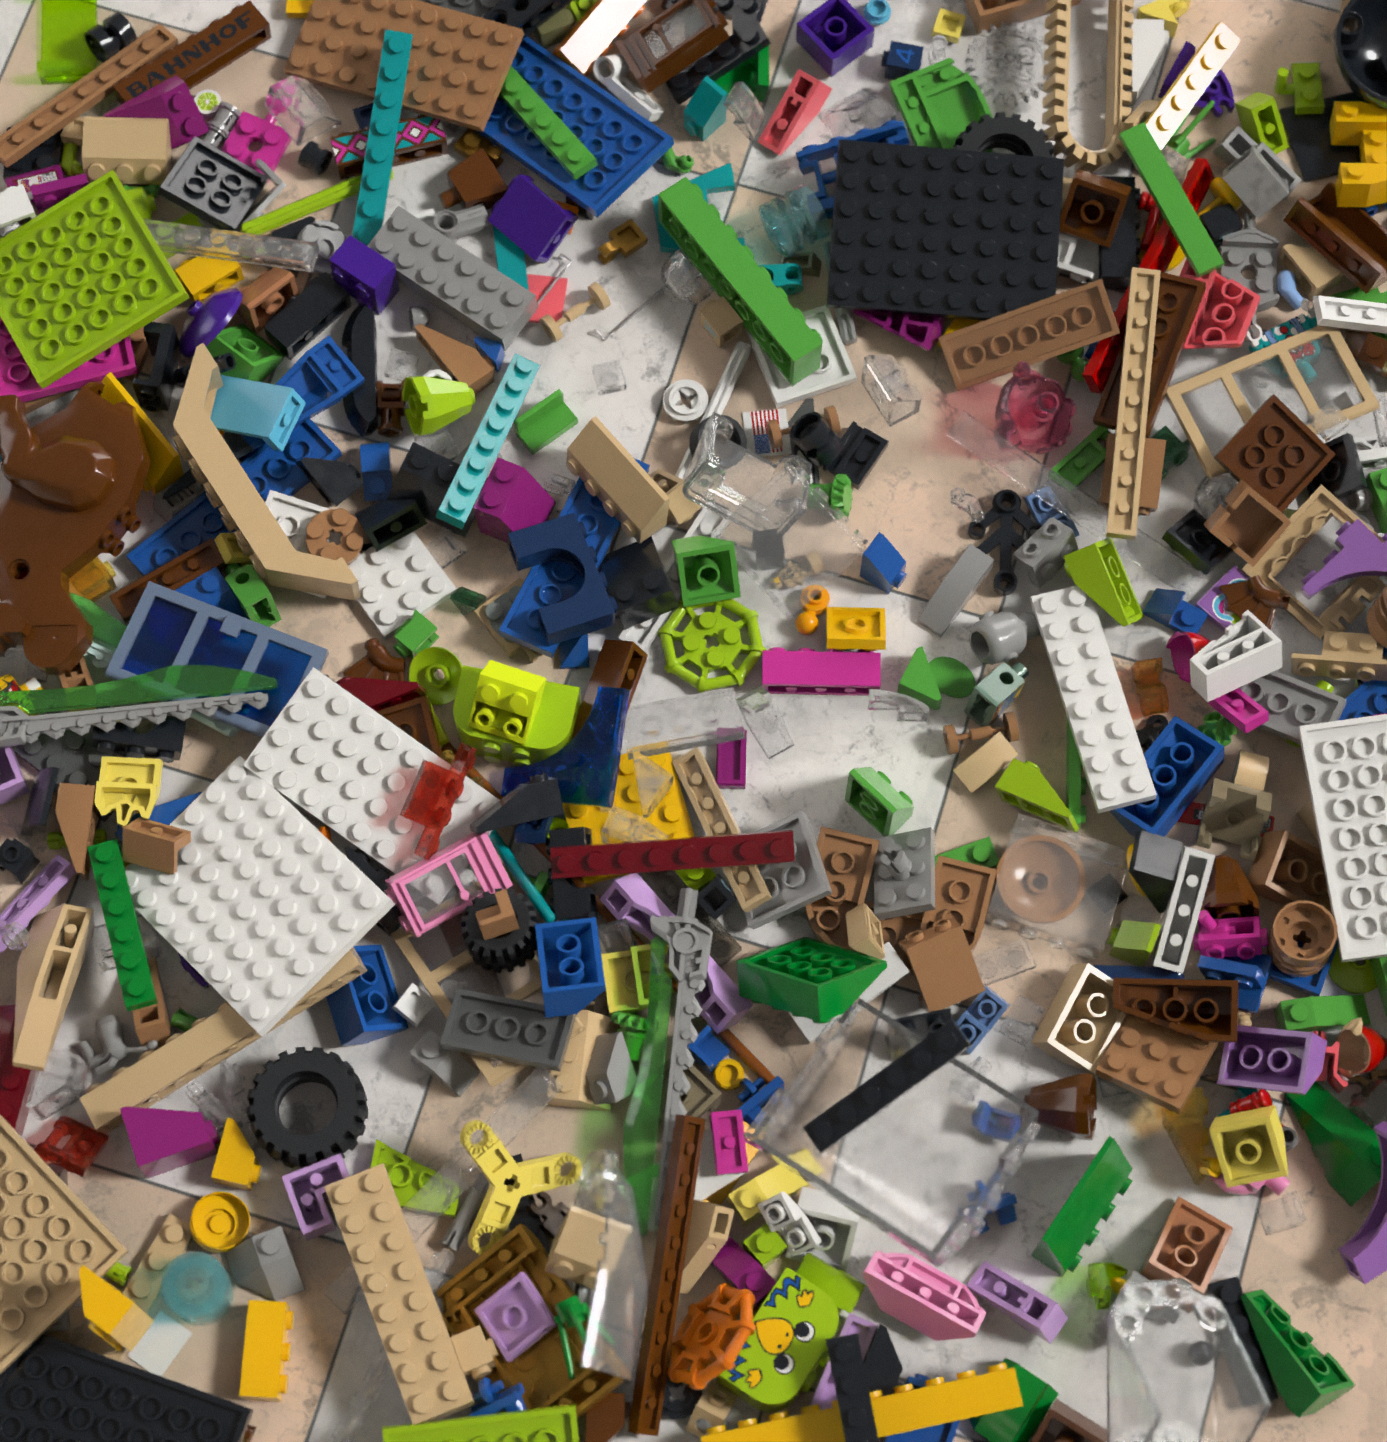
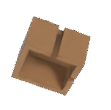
M1240 480L1224 499L1228 503L1227 506L1224 508L1220 504L1203 525L1254 567L1292 521L1243 480Z

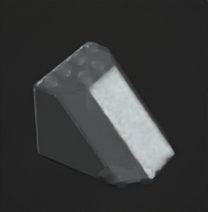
M1183 1278L1149 1280L1142 1283L1127 1282L1124 1284L1107 1313V1442H1251L1272 1404L1220 1299L1211 1294L1204 1296L1193 1290V1284Z

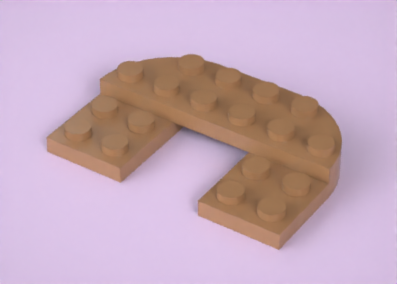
M821 826L817 847L832 894L805 906L808 924L818 941L855 951L849 947L845 914L862 903L866 904L874 913V902L866 901L865 898L879 847V840ZM938 855L935 867V910L925 911L924 915L915 913L879 920L881 922L884 944L889 941L909 969L910 974L908 975L915 976L908 956L899 947L898 942L904 940L905 936L910 932L916 930L925 931L933 927V923L938 920L953 918L961 924L971 952L974 951L983 930L997 869Z

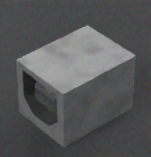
M1254 145L1223 170V179L1257 219L1262 217L1289 194V186Z

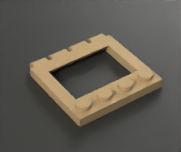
M1320 485L1289 518L1292 521L1291 524L1253 567L1247 563L1241 569L1250 578L1259 575L1265 586L1279 590L1282 594H1289V605L1285 611L1319 641L1324 637L1325 631L1344 632L1346 627L1339 620L1342 618L1351 625L1367 608L1359 598L1363 597L1367 602L1371 603L1386 587V584L1379 579L1380 576L1355 577L1331 604L1316 617L1274 579L1332 516L1342 525L1347 521L1352 524L1359 519L1382 543L1385 542L1383 538L1323 485Z

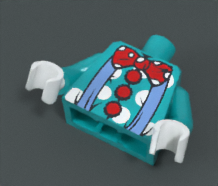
M1304 298L1301 301V307L1304 311L1308 312L1306 317L1302 313L1262 333L1260 326L1250 325L1252 337L1247 331L1244 339L1245 342H1250V352L1253 353L1319 326L1314 305L1310 308L1308 299ZM1322 339L1290 352L1306 385H1309L1318 377L1312 366L1317 363L1322 351ZM1279 358L1257 366L1272 375H1276L1280 380L1289 378Z

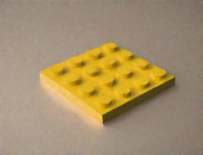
M667 742L611 757L610 761L599 760L553 773V778L558 780L567 827L590 828L592 830V844L695 837ZM627 874L585 876L582 879L584 883L591 885Z

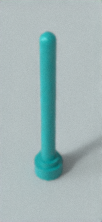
M494 829L489 838L496 852L546 923L553 922L555 920L554 913L499 833Z

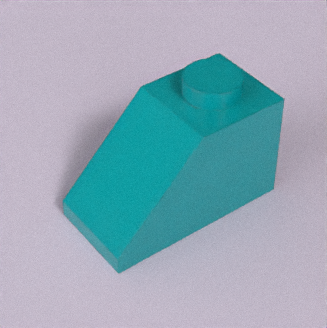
M708 76L702 80L684 109L683 121L686 131L691 136H697L703 142L726 122L727 92Z

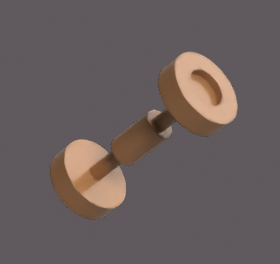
M834 405L824 407V420L836 434L840 433V421ZM776 419L766 422L769 441L773 449L783 446L782 435L789 434L792 428L780 430Z
M1014 712L1003 713V726L991 728L988 725L970 729L969 733L960 735L956 734L953 724L943 726V737L948 754L959 753L958 741L971 738L974 741L993 736V733H998L999 731H1005L1009 742L1018 741L1019 729Z

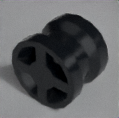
M309 141L299 155L298 164L304 168H311L312 173L320 176L328 168L332 160V152L327 149L322 150L316 142Z

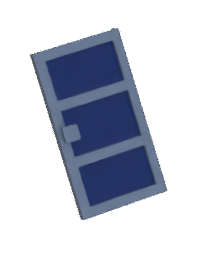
M149 581L106 669L105 677L169 702L262 692L267 694L269 699L266 703L267 706L260 710L246 703L236 713L219 707L215 711L216 714L210 717L263 738L314 667L321 672L329 652L328 649Z

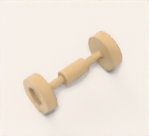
M594 282L589 285L587 289L591 298L583 304L579 302L564 312L565 316L558 321H555L549 314L539 319L544 332L553 342L556 343L563 338L562 331L559 328L560 325L566 321L572 322L585 313L586 308L593 303L601 310H605L611 305L608 295L600 284Z

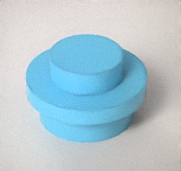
M870 0L864 7V17L873 25H882L891 16V8L885 0Z

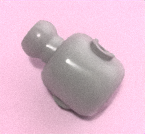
M989 611L980 616V621L972 626L969 641L973 653L983 663L991 665L1002 661L1006 663L1012 658L1014 660L1019 657L1018 654L1022 653L1026 647L1027 639L1032 640L1036 638L1040 630L1033 613L1025 612L1016 616L1011 612L1003 611L994 614L993 611Z

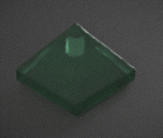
M462 586L450 597L463 615L479 608L487 598L483 594Z

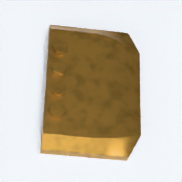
M519 1224L437 1290V1298H440L441 1315L450 1337L480 1325L485 1339L491 1338L474 1312V1309L520 1272H526L554 1316L558 1314L555 1308L556 1304L575 1296L564 1278L545 1271L549 1255L539 1239L524 1224ZM585 1316V1321L582 1325L595 1351L594 1356L588 1354L576 1328L568 1329L565 1324L575 1374L574 1380H570L568 1376L558 1326L554 1327L512 1362H506L494 1343L498 1355L493 1357L496 1366L490 1368L491 1373L484 1376L489 1378L492 1383L499 1380L503 1382L504 1389L498 1391L497 1394L521 1382L525 1389L521 1397L527 1410L575 1404L577 1419L627 1380L622 1365ZM501 1409V1410L497 1411L496 1413H502V1412H504V1410Z

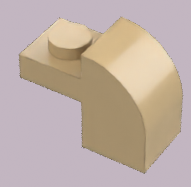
M1240 750L1232 774V783L1263 791L1269 769V757Z

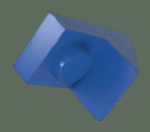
M1159 588L1155 589L1143 610V615L1175 632H1192L1197 634L1207 619L1208 613L1184 601L1183 598L1186 592Z

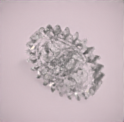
M1014 21L1011 28H1007L1005 22L1001 23L1000 29L991 24L990 33L982 29L980 37L974 36L973 45L969 44L968 54H966L965 72L973 78L980 90H984L983 95L985 98L989 95L993 96L992 103L994 104L999 98L1003 99L1004 106L1007 105L1008 100H1013L1014 105L1018 106L1020 98L1025 103H1029L1030 95L1037 99L1040 90L1043 91V82L1049 78L1043 76L1044 66L1049 63V61L1044 60V50L1049 45H1043L1045 36L1036 38V29L1030 33L1026 32L1027 24H1024L1021 29H1017L1016 22ZM993 49H1000V50H1002V51H1001V52H997V51H994ZM1020 52H1027V53H1029V54H1028V55H1024V54H1021ZM995 72V73H998L999 75H998V76H994V75H991L990 73ZM1017 76H1025L1026 79H1021Z

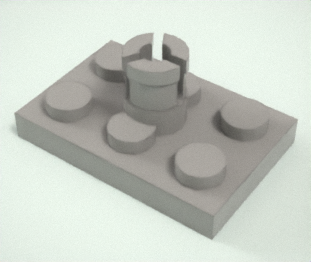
M932 828L874 838L880 841L874 862L875 916L879 920L935 910V833Z

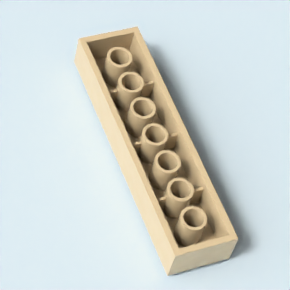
M384 1163L324 1186L413 1425L440 1420L474 1406V1399Z

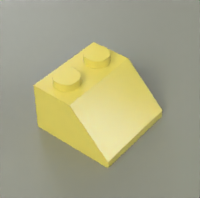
M1275 1105L1215 1117L1209 1131L1227 1188L1288 1175L1284 1133Z

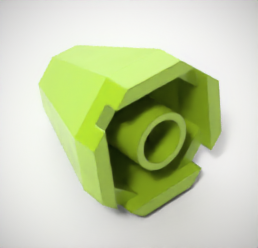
M424 376L404 378L402 397L403 401H409V408L404 409L405 417L414 435L422 436L436 432L471 412L472 405L475 404L474 391L468 387L467 383Z

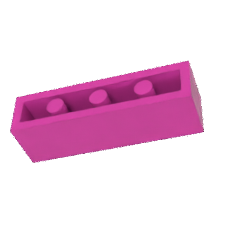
M773 647L768 649V651L763 650L761 694L879 696L881 686V653H874V651H866L864 649L857 650L856 652H844V650L836 649L819 652L812 648L786 651L780 647Z

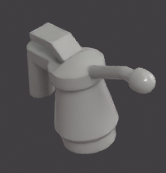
M106 1015L95 1022V1034L103 1048V1053L96 1055L88 1041H82L77 1045L88 1067L91 1069L95 1068L97 1073L103 1074L113 1069L118 1060L125 1058L128 1053L144 1052L149 1049L154 1050L158 1047V1042L151 1040L145 1046L127 1048L124 1045V1027L119 1017L116 1015Z

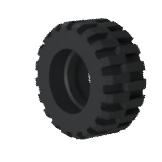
M996 112L994 118H991L989 114L981 116L978 123L972 121L967 125L964 132L961 131L952 148L979 152L1001 148L1009 150L1016 155L1057 158L1052 156L1055 149L1052 142L1046 143L1047 134L1043 129L1037 131L1034 128L1035 122L1030 119L1024 122L1020 120L1021 115L1013 113L1011 117H1005V112Z
M304 1046L296 1047V1052L288 1054L287 1051L279 1053L280 1059L274 1063L269 1060L263 1065L265 1071L262 1074H256L253 1079L255 1086L253 1089H249L248 1092L249 1106L246 1107L247 1117L250 1120V1127L257 1141L275 1161H281L284 1166L292 1169L294 1166H299L302 1169L337 1154H341L344 1159V1153L348 1149L353 1151L358 1145L357 1138L359 1135L363 1136L366 1129L365 1119L368 1118L367 1097L358 1075H356L353 1067L347 1061L341 1060L338 1054L332 1051L329 1054L325 1053L323 1048L313 1047L312 1051H306ZM315 1082L327 1086L333 1092L337 1103V1110L332 1121L321 1131L310 1135H298L287 1130L279 1116V1107L284 1096L292 1088L303 1083Z

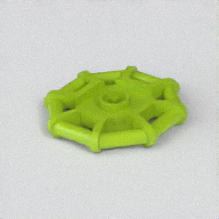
M682 598L679 599V607L673 611L657 633L662 644L666 664L664 669L666 672L676 675L698 689V693L703 694L707 690L744 685L745 678L762 656L763 650H766L762 643L757 620L759 615L756 610L751 611L734 599L683 607ZM716 605L715 612L713 613L704 612L701 615H697L693 610ZM722 607H725L742 619L737 622L730 620L721 614ZM685 614H687L691 621L684 631H674ZM746 626L751 645L742 644L740 630ZM707 637H716L719 646L712 645L709 649L706 647L707 641L705 639ZM673 640L682 643L684 655L676 658ZM740 653L748 654L738 670L735 669L733 663ZM689 663L702 671L701 677L686 669L683 665ZM721 669V671L726 670L729 674L708 678V673Z

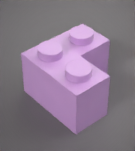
M341 1154L282 1176L301 1231L307 1241L336 1230L326 1200L329 1198L324 1186L350 1176Z

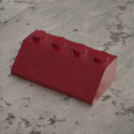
M15 1005L0 1006V1115L22 1137L40 1071L13 1066Z

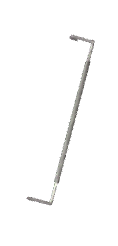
M562 253L560 254V256L563 259H568L570 262L561 271V273L557 276V278L553 281V283L549 286V288L545 291L541 298L537 301L538 305L547 295V293L551 290V288L555 285V283L559 280V278L563 275V273L571 264V262H573V260H570Z
M666 265V268H670L675 277H673L653 296H651L643 305H641L633 314H631L623 323H621L607 338L604 339L598 332V330L594 329V332L596 334L598 333L603 341H606L612 334L617 332L624 324H626L634 315H636L644 306H646L654 297H656L664 288H666L669 285L670 282H672L678 276L675 274V272L669 265Z

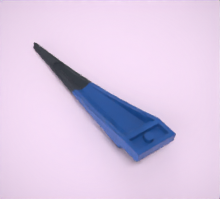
M327 336L306 351L275 385L293 388L306 402L295 425L296 427L342 401L345 396L365 382V378L334 340ZM227 432L223 436L236 459L266 444L262 438ZM191 468L163 494V499H168L197 482L190 471Z

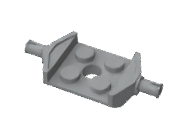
M1245 212L1244 229L1222 238L1221 257L1224 265L1221 267V275L1229 280H1235L1260 295V302L1250 324L1256 325V313L1275 306L1280 298L1277 286V248L1279 239L1255 228V215L1252 212L1251 215L1250 212ZM1251 270L1256 278L1252 280L1245 279L1241 272Z

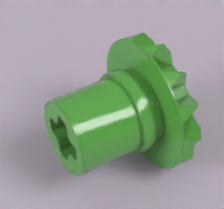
M837 474L833 483H809L805 492L807 509L832 511L835 520L843 521L847 519L849 511L852 509L851 502L853 500L851 480L846 474Z
M617 1011L613 1013L610 1021L620 1025L617 1032L623 1033L631 1060L640 1061L644 1041L648 1035L646 1033L647 1031L658 1032L659 1023L651 1018Z

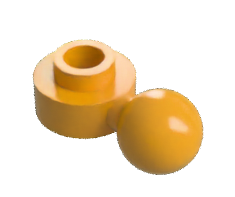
M810 585L801 593L800 607L804 612L797 616L795 626L797 631L803 635H811L817 630L818 619L816 616L823 614L829 605V593L822 586ZM811 596H818L820 599L814 600Z

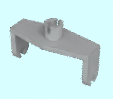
M260 158L254 162L255 165L275 186L247 213L241 224L264 215L262 211L287 186ZM201 218L197 219L218 243L223 241L226 246L241 233V227L239 226L233 236L228 233L223 236L212 224Z

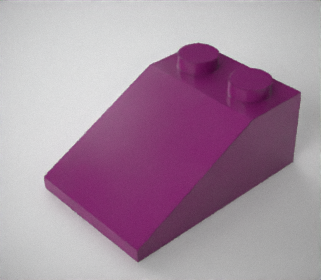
M176 75L103 115L104 117L169 119L171 149L192 141L195 136L199 137L209 131L186 83Z

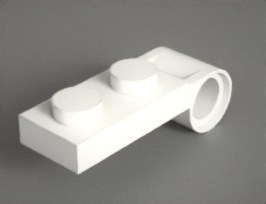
M622 55L602 56L595 60L593 65L595 77L608 87L607 89L615 95V98L650 122L661 120L666 110L625 77L628 72V64ZM609 64L612 65V73L609 69Z

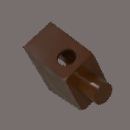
M481 148L447 173L450 189L440 193L438 196L445 209L459 203L463 209L482 204L486 210L492 209L498 200L503 198L508 190L507 185L487 153Z

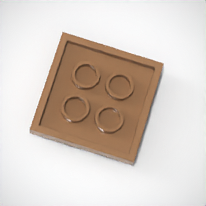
M1127 1014L1097 1066L1095 1075L1180 1114L1219 1042H1205Z

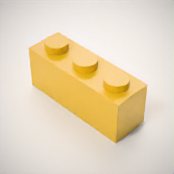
M248 1300L239 1396L243 1400L281 1402L282 1394H287L288 1375L284 1374V1363L290 1362L291 1343L287 1342V1331L293 1330L294 1311H289L290 1306L287 1302Z

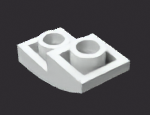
M784 1191L758 1204L771 1232L779 1230L792 1257L822 1242L804 1212Z

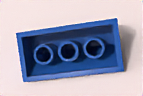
M1177 716L1173 717L1144 754L1157 794L1156 799L1110 810V813L1134 837L1136 832L1141 830L1165 837L1224 763V746Z

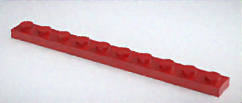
M1196 158L1181 186L1195 212L1200 207L1211 181L1215 178L1206 158ZM1165 219L1158 232L1155 233L1148 251L1142 257L1139 268L1166 272L1179 244ZM1129 287L1120 299L1114 313L1120 334L1100 340L1096 344L1091 359L1084 367L1082 375L1092 393L1102 394L1123 343Z

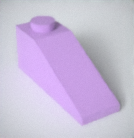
M986 1261L981 1264L967 1284L971 1291L1020 1326L1050 1344L1068 1320V1317L1057 1302Z

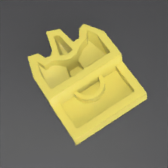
M102 756L99 781L96 782L94 800L101 816L116 811L117 824L122 828L130 823L133 813H140L142 819L149 820L160 794L163 770L162 759Z
M646 944L630 947L631 950L601 954L609 1016L617 1011L631 1013L645 1010L663 1002L674 992L672 987L665 984V981L674 979L669 973V964L661 961L662 958L667 956L668 946Z

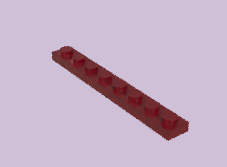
M793 830L550 847L552 879L795 862Z

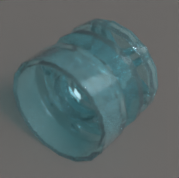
M804 183L785 192V202L781 198L776 197L771 200V203L767 202L759 206L760 218L766 234L777 251L785 258L794 255L795 250L797 252L803 250L805 247L804 239L812 245L830 235L826 214L815 194Z
M188 1252L178 1256L167 1266L162 1276L161 1291L165 1303L181 1320L191 1325L206 1326L217 1322L228 1312L233 1302L234 1285L231 1276L215 1257L205 1252ZM194 1280L200 1283V1291L197 1293L192 1290L191 1282Z

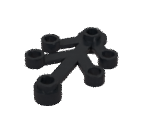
M1009 489L996 493L992 501L993 508L979 520L972 521L968 528L969 536L974 540H980L984 537L986 528L1000 518V528L976 548L988 554L1000 544L999 572L995 575L993 587L998 594L1003 596L1012 594L1018 582L1017 576L1011 571L1012 545L1018 549L1026 542L1012 528V518L1026 530L1027 540L1032 536L1030 534L1031 530H1038L1041 527L1040 524L1034 523L1020 509L1021 499L1019 495ZM1005 501L1009 502L1011 504V507L1005 508L1002 506L1001 503ZM980 527L982 532L975 533L972 528ZM1007 582L1010 587L1004 589L1000 586V583Z

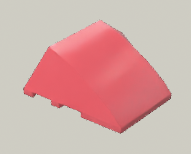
M1186 258L1179 276L1204 282L1206 290L1183 349H1227L1241 347L1260 302V295L1233 279L1225 278L1217 273L1216 270L1198 278Z

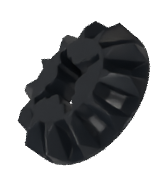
M667 1374L666 1385L673 1386L675 1389L684 1385L682 1382H672ZM686 1385L683 1396L688 1403L686 1404L676 1399L674 1402L667 1404L670 1401L671 1392L666 1386L662 1415L670 1419L687 1418L693 1413L696 1404L701 1398L702 1389L693 1390L690 1385Z

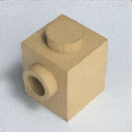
M480 1325L450 1337L466 1378L472 1376L473 1379H479L491 1373L490 1368L496 1366L493 1357L497 1356L498 1352L492 1337L485 1339Z

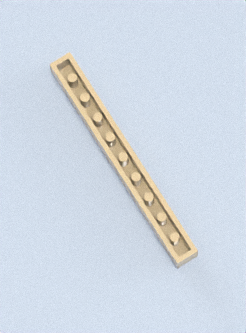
M354 946L267 1033L367 972ZM226 1002L217 1009V1013L209 1018L203 1017L196 1020L191 1025L192 1028L185 1033H178L169 1037L161 1048L142 1054L139 1057L140 1061L115 1071L113 1078L105 1083L100 1082L92 1085L87 1089V1094L79 1099L95 1129L107 1134L124 1123L120 1108L125 1106L151 1107L262 1036Z

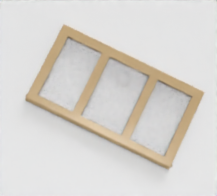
M1316 326L1170 386L1165 394L1209 479L1227 472L1213 457L1270 395L1275 394L1315 435L1380 408L1378 400L1339 329L1328 326Z
M477 881L464 890L468 891L469 895L482 888ZM459 893L455 894L421 915L422 920L462 900V898L459 896ZM464 911L421 934L418 938L410 932L405 933L402 927L391 933L393 940L446 1020L448 1019L457 988L544 1005L538 957L535 955L532 961L526 959V966L522 968L519 965L513 967L514 971L509 973L507 969H502L501 973H495L493 968L489 971L483 969L481 964L477 965L473 961L462 936L461 928L463 927L461 919L462 916H466ZM513 931L494 937V939L504 938ZM576 1016L570 1039L585 1030V1026L578 1016ZM469 1054L491 1088L527 1067V1065Z

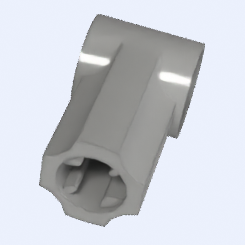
M482 204L456 212L442 210L435 215L433 220L434 229L455 243L459 237L490 228L488 213ZM446 226L451 227L450 229H442V227Z

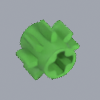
M1218 711L1205 715L1203 718L1204 724L1198 726L1200 732L1224 747L1231 743V735L1237 734L1236 726Z

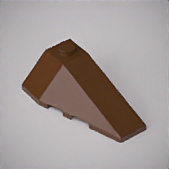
M1114 978L1113 1009L1205 1042L1237 1043L1239 1015L1238 980Z

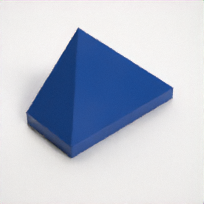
M588 634L559 644L560 669L589 668Z

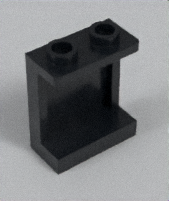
M150 322L144 326L143 332L151 355L155 356L151 377L149 380L133 378L132 385L140 407L150 412L169 411L175 384L173 374L178 369L181 356L179 339L174 325Z

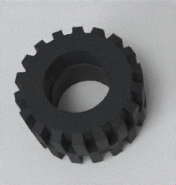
M502 888L495 889V892L501 891ZM508 889L507 893L520 929L514 930L504 938H491L484 941L476 912L498 905L495 894H490L489 890L483 892L484 897L481 899L475 897L472 900V907L467 905L464 910L466 916H462L461 919L463 927L461 928L462 936L473 961L477 965L481 964L482 968L487 971L493 968L495 973H501L502 969H507L509 973L514 971L513 967L519 965L520 968L526 966L525 960L529 959L532 961L535 957L534 950H538L535 924H539L536 911L530 900L527 901L526 897L521 893L516 896L515 891Z

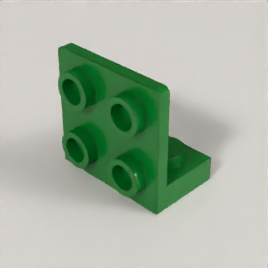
M769 45L715 81L717 85L727 92V100L764 103L769 88Z

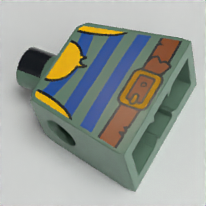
M1016 662L1012 667L1006 663H1001L974 687L964 712L980 727L991 726L1018 698L1025 683L1024 679L1029 675L1027 668L1019 662Z

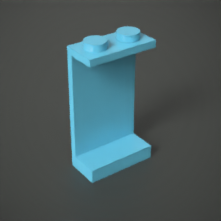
M221 375L223 387L217 389L211 420L216 428L220 431L262 438L272 450L283 452L306 402L291 387Z

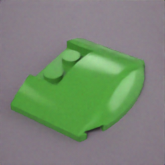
M951 58L889 82L897 112L900 111L915 146L952 149L961 131H965L968 124L972 121L978 123L980 117L989 114L992 118L987 101L976 82L967 72L964 74L952 65L955 61ZM989 149V150H986V151H984V152H990V153H992V150H993V149Z

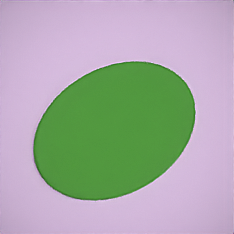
M937 657L929 663L940 692L954 698H964L972 694L975 687V679L969 668L962 662L951 657Z

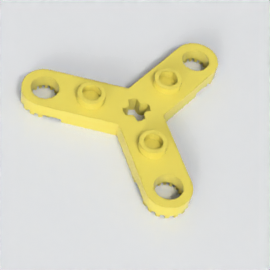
M480 1120L468 1122L460 1133L461 1144L490 1183L468 1236L469 1247L478 1255H482L502 1239L522 1196L556 1189V1187L574 1184L576 1180L578 1181V1177L581 1176V1170L583 1169L579 1159L571 1153L563 1152L516 1163L486 1123ZM476 1129H481L483 1131L481 1141L477 1144H472L470 1140L472 1136L470 1135ZM566 1161H571V1171L566 1176H561L560 1166H563V1163H566ZM513 1178L515 1180L514 1185L506 1186L504 1184L505 1179ZM490 1232L491 1239L486 1246L479 1247V1236H482V1233Z

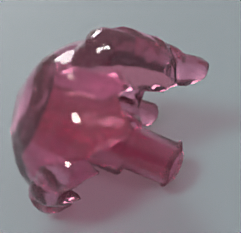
M1020 361L1013 368V377L1004 384L999 392L995 408L996 426L993 433L996 446L1004 451L1016 448L1020 451L1034 454L1048 453L1053 448L1063 446L1067 441L1066 437L1072 433L1071 419L1076 412V404L1072 398H1066L1058 381L1043 377L1037 371L1032 370L1027 362Z

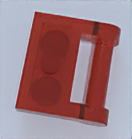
M60 1116L54 1123L52 1132L44 1142L37 1144L34 1151L45 1162L49 1161L70 1173L83 1177L106 1147L110 1136L68 1116ZM63 1136H72L62 1149L56 1147Z

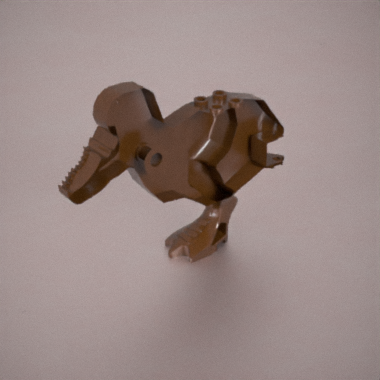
M101 381L90 382L82 386L67 408L32 428L26 417L25 404L16 395L0 396V454L2 458L0 462V657H5L7 649L23 645L24 654L36 668L48 675H62L71 671L93 643V627L69 593V578L101 553H109L114 557L118 556L125 546V543L121 540L127 531L135 533L142 523V519L136 513V504L151 465L143 432L134 406L126 401L113 405L100 397L105 386ZM28 570L26 577L19 579L21 573Z

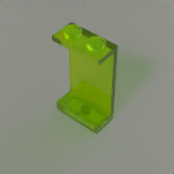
M42 0L41 61H37V72L42 85L73 84L97 68V58L91 53L84 39V33L97 25V0Z

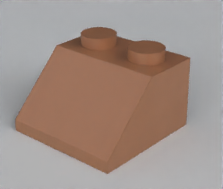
M279 266L262 272L251 285L239 289L243 294V298L236 313L258 334L264 329L263 326H265L266 321L271 315L278 314L286 307L287 302L293 296L299 295L294 275Z

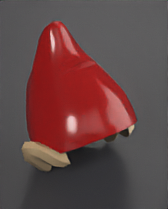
M1362 1018L1352 1019L1338 1034L1336 1042H1340L1338 1071L1347 1079L1352 1078L1354 1074H1364L1375 1069L1387 1057V1039L1377 1031L1363 1026Z

